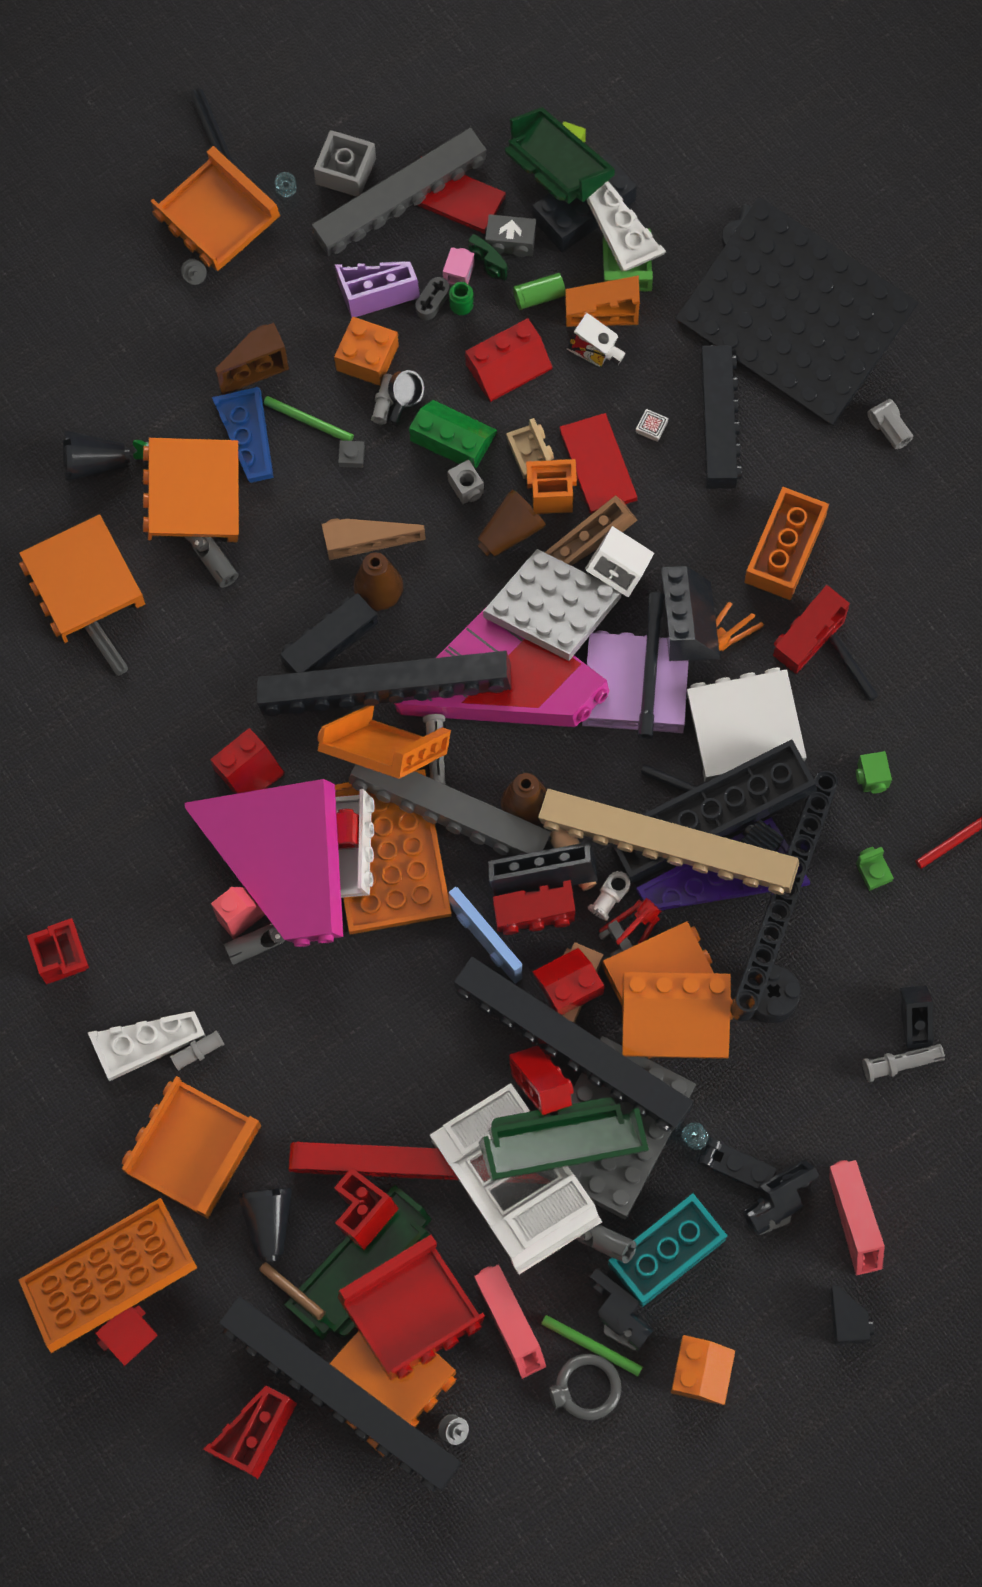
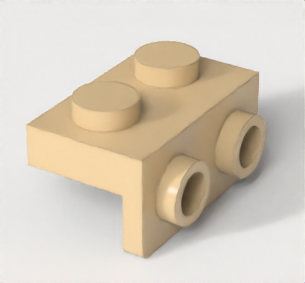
M534 418L529 419V426L506 433V438L524 479L527 478V461H548L554 459L550 445L546 446L544 443V430L541 424H536Z

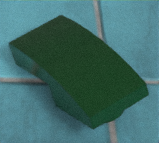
M472 234L468 241L469 251L474 253V258L484 261V271L488 275L506 281L507 264L490 244Z

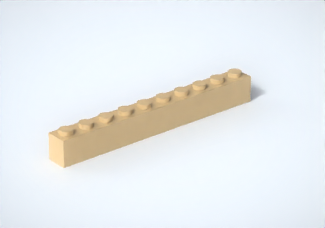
M547 789L538 817L541 823L544 824L543 827L551 831L558 832L559 829L568 831L569 835L582 839L583 836L593 838V842L601 845H608V842L618 845V849L626 852H632L634 849L643 852L642 855L647 858L657 859L659 856L668 859L667 862L675 866H682L684 863L693 866L692 869L700 873L706 874L709 870L718 873L717 876L725 880L732 881L734 877L743 880V884L750 887L758 888V885L769 887L768 891L783 895L784 892L791 893L799 867V859L796 857Z

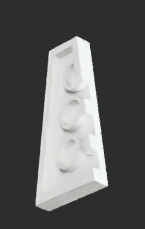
M608 181L586 199L621 271H628L665 254V249L657 244L652 238L651 232L643 227L638 221L637 215L632 209L629 210L622 201V197Z

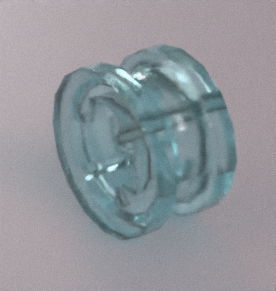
M283 172L276 176L275 186L277 193L283 197L293 195L297 189L295 177L288 172ZM283 182H288L289 187H283Z
M694 1122L683 1129L682 1138L689 1148L699 1150L707 1144L709 1134L701 1124ZM698 1133L700 1134L698 1138H691L692 1135H697Z

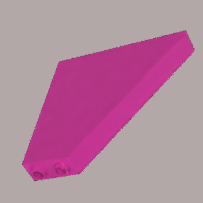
M325 779L185 803V809L284 940L294 943L296 947L309 946L312 941L331 943L334 942V938L343 937L335 784Z

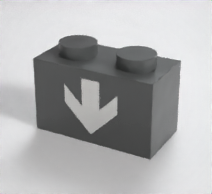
M489 214L485 239L488 244L499 254H514L518 257L533 256L536 219Z

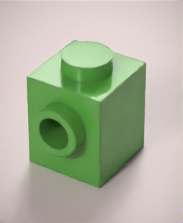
M886 752L860 755L857 763L858 769H856L858 784H862L864 792H884L886 788H889L892 781Z

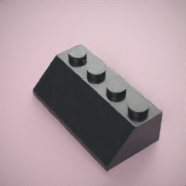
M687 566L662 567L661 592L664 595L663 610L669 661L720 659L711 582Z

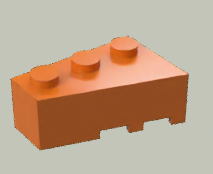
M639 275L566 289V327L578 326L586 313L605 326L638 325L640 305Z

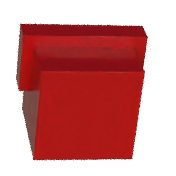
M72 918L48 926V930L45 929L27 936L38 972L46 984L86 971L89 968Z
M138 1304L109 1319L100 1329L97 1328L94 1331L99 1337L96 1340L98 1345L104 1351L109 1348L124 1366L158 1336L142 1317L146 1313Z

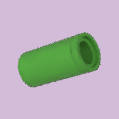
M560 273L513 287L514 297L520 310L566 296L564 282Z

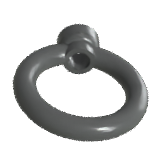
M582 1354L571 1358L563 1365L558 1374L556 1385L549 1387V1392L555 1409L563 1406L567 1412L579 1419L596 1420L608 1415L618 1404L621 1396V1380L617 1370L608 1360L594 1354ZM583 1365L599 1367L610 1380L611 1390L608 1399L604 1404L594 1409H585L577 1406L571 1400L567 1387L568 1378L571 1373Z

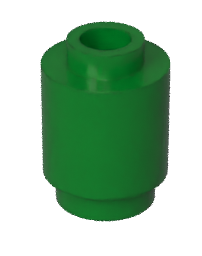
M465 282L455 283L449 291L450 308L455 314L466 315L472 311L474 306L473 290Z

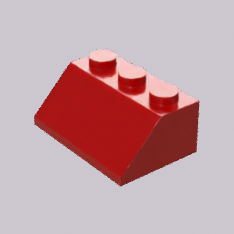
M528 318L465 351L466 366L490 402L552 370V364L541 337Z

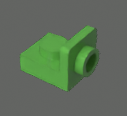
M870 847L863 850L856 862L869 891L892 882L894 879L883 857L884 850L882 847L877 849Z

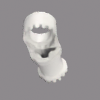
M622 871L610 874L600 889V895L594 904L588 906V909L593 914L597 913L596 916L600 919L608 920V914L615 903H619L622 897L629 891V876ZM622 878L626 882L625 888L620 891L614 890L611 886L612 880Z

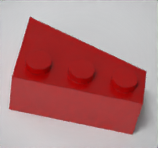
M826 585L809 604L803 614L793 621L786 634L782 633L774 642L775 650L773 656L797 674L844 624L850 603Z

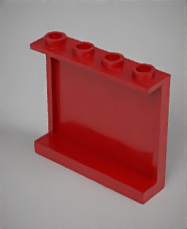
M429 1235L339 1290L338 1300L390 1381L396 1377L399 1379L406 1377L413 1371L412 1367L421 1362L424 1365L436 1357L435 1353L440 1349L449 1350L459 1342L458 1338L466 1333L468 1336H471L482 1328L481 1324L485 1315L477 1312L436 1250L437 1242L432 1235Z

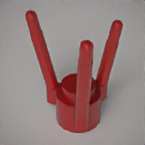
M647 897L643 902L639 899L634 906L600 928L599 932L607 930L610 923L616 920L619 923L637 911L634 914L637 918L616 940V943L621 944L641 922L645 925L649 922L638 943L640 944L647 940L654 925L660 920L658 915L661 913V910Z

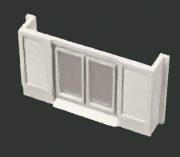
M510 1083L450 1120L443 1127L430 1134L433 1145L440 1150L509 1255L518 1274H521L602 1223L598 1216L595 1204L569 1167L494 1181L490 1180L478 1142L484 1136H489V1139H491L488 1130L491 1128L493 1119L530 1112Z

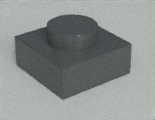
M340 441L339 467H364V441Z

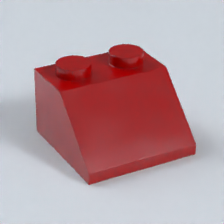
M250 728L210 759L215 772L235 794L267 789L285 774L266 745Z
M579 947L532 972L552 1009L561 1015L604 994L603 982L592 963Z

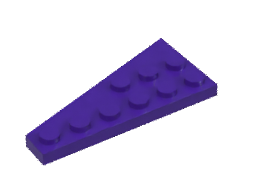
M772 817L764 821L765 824L782 836ZM741 833L731 838V840L741 842L744 836ZM785 839L777 852L786 855L789 846ZM684 863L682 866H677L637 887L636 890L642 901L647 897L660 910L770 892L768 891L769 887L758 885V888L750 887L743 884V880L734 877L732 881L718 877V873L709 870L706 874L693 870V866ZM806 874L802 886L810 885V881L807 878Z

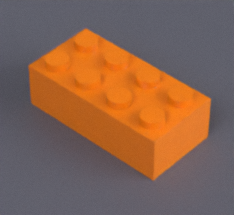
M782 487L747 568L744 583L791 600L826 518L829 504Z

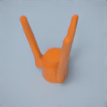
M731 602L726 604L716 618V627H718L732 606ZM750 614L727 632L724 628L720 627L717 629L719 651H724L730 645L762 628L764 624L761 622L733 638L730 636L752 620L755 614Z

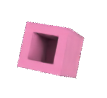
M451 247L443 269V278L448 281L449 285L453 286L457 282L469 283L475 266L474 253L464 248L456 249Z

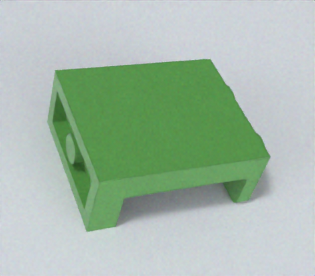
M603 235L604 282L639 275V291H652L653 271L651 260L628 271H621Z

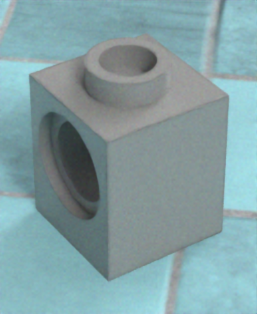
M469 460L447 471L448 482L462 504L474 502L484 493V483ZM464 482L473 483L471 486L467 487L461 485Z

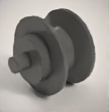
M189 259L181 267L182 277L189 284H200L206 278V268L197 259Z
M455 1414L446 1415L440 1421L438 1427L440 1438L452 1445L462 1443L469 1431L467 1421Z

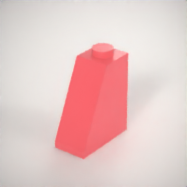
M231 887L211 903L217 920L233 939L265 915L245 887Z

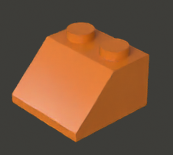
M683 1335L671 1393L725 1405L735 1350L708 1340Z

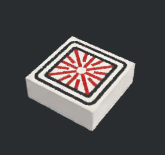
M646 409L636 428V433L658 442L668 423V418Z

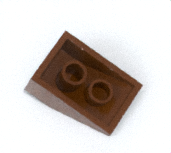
M264 324L251 331L215 368L222 395L289 369L285 346L275 324Z

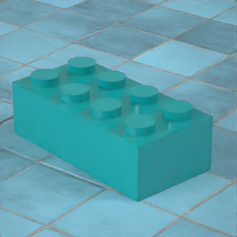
M692 1193L634 1240L636 1242V1251L628 1263L611 1258L608 1260V1266L629 1293L640 1302L639 1305L642 1308L725 1242L727 1234Z

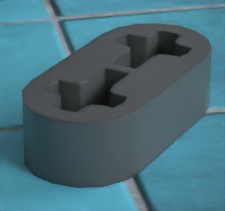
M433 278L417 299L416 314L419 318L423 320L434 318L449 297V283L445 278ZM440 286H442V287H443V291H442V290H439V291L437 292V294L435 295V288L438 289V288H440ZM431 301V310L427 308L425 311H423L422 306L426 307Z

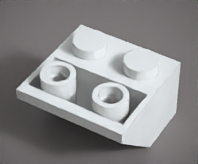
M612 526L585 569L590 574L629 597L641 579L654 552Z

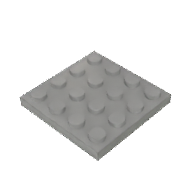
M536 549L484 609L483 617L569 661L620 600L622 593L605 582Z

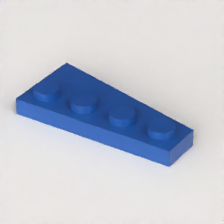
M259 387L212 397L230 440H238V458L249 482L253 483L274 478L262 395Z

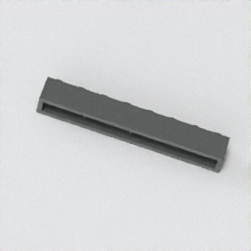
M470 127L312 224L313 235L328 256L333 253L338 254L342 252L347 244L352 241H360L373 228L375 230L381 228L386 223V220L393 216L398 217L402 215L406 208L412 204L418 205L423 202L426 194L431 191L437 193L445 187L446 182L451 179L457 181L469 169L480 167L486 160V148Z
M355 764L350 774L349 784L357 791L364 789L376 795V798L382 802H392L398 805L404 812H414L423 816V819L429 823H439L446 826V829L454 834H464L470 837L472 842L493 847V850L501 855L518 856L543 851L551 833L546 829L415 771L398 779Z

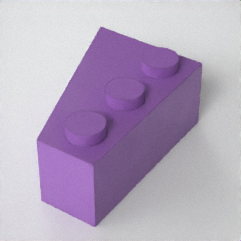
M411 262L380 263V266H365V263L357 264V267H343L342 264L335 265L338 284L351 318L414 300L420 296L418 280Z

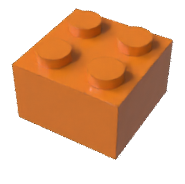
M352 317L334 356L336 370L381 386L382 376L387 373L399 347L398 332Z

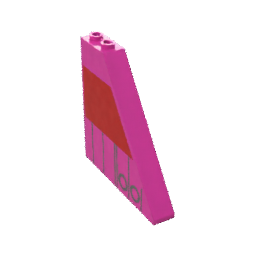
M482 611L436 658L507 651L511 662V690H504L500 693L484 692L473 696L465 694L455 695L451 698H428L424 701L407 700L394 704L399 714L424 717L430 714H442L445 718L576 727L581 721H585L590 716L592 709L598 703L601 704L606 700L610 691L607 680L573 655L568 661L484 618Z

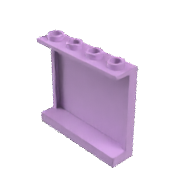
M596 631L589 636L587 665L607 680L610 692L603 703H598L592 709L590 716L583 721L582 726L638 730L647 635L634 636V634L627 632L616 635L609 634L606 631ZM659 638L653 731L683 733L689 660L669 661L667 638Z

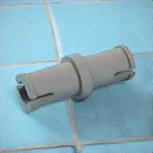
M390 374L382 376L379 393L375 395L376 404L371 420H374L377 424H386L389 408L394 403L388 392L389 381L393 376Z
M215 1030L197 1042L195 1040L190 1042V1046L170 1057L179 1071L197 1059L203 1060L205 1058L204 1055L225 1044L218 1031Z

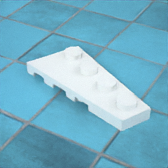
M194 1011L162 1017L159 1020L149 1022H137L134 1025L124 1027H112L109 1030L88 1032L109 1081L187 1046L194 1040L197 1041L206 1037Z

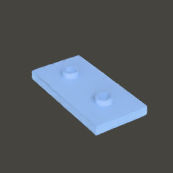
M454 887L448 893L450 908L457 915V919L465 928L471 931L487 950L495 965L501 967L516 984L522 979V963L459 888Z

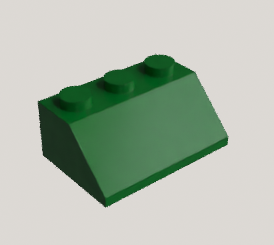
M432 400L419 410L409 427L410 441L458 464L469 460L475 470L497 434L496 429L435 400Z

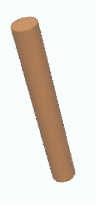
M267 1262L260 1267V1272L317 1320H321L324 1317L325 1311Z

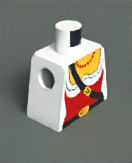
M588 313L585 314L575 329L567 348L570 352L597 366H602L606 358L619 365L626 354L614 346L618 335Z

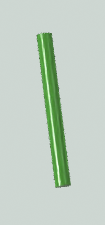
M267 396L264 400L265 406L343 441L353 440V434Z
M548 1315L542 1321L541 1325L636 1376L640 1374L643 1366Z

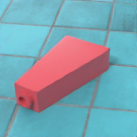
M846 1160L839 1161L830 1166L829 1179L856 1275L882 1270L885 1246L856 1160L850 1162Z
M499 1264L482 1269L478 1275L474 1276L476 1283L521 1378L523 1379L546 1368L541 1348Z

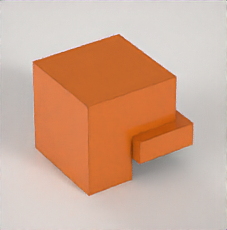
M576 460L527 461V488H532L533 511L536 514L573 512V486H577Z

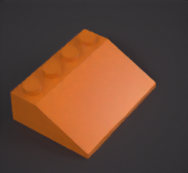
M624 972L622 978V1055L625 1057L728 1059L731 974Z

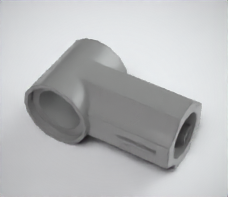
M888 399L868 410V418L871 424L877 430L881 429L894 449H901L913 439L912 433L900 418L899 409L893 400Z

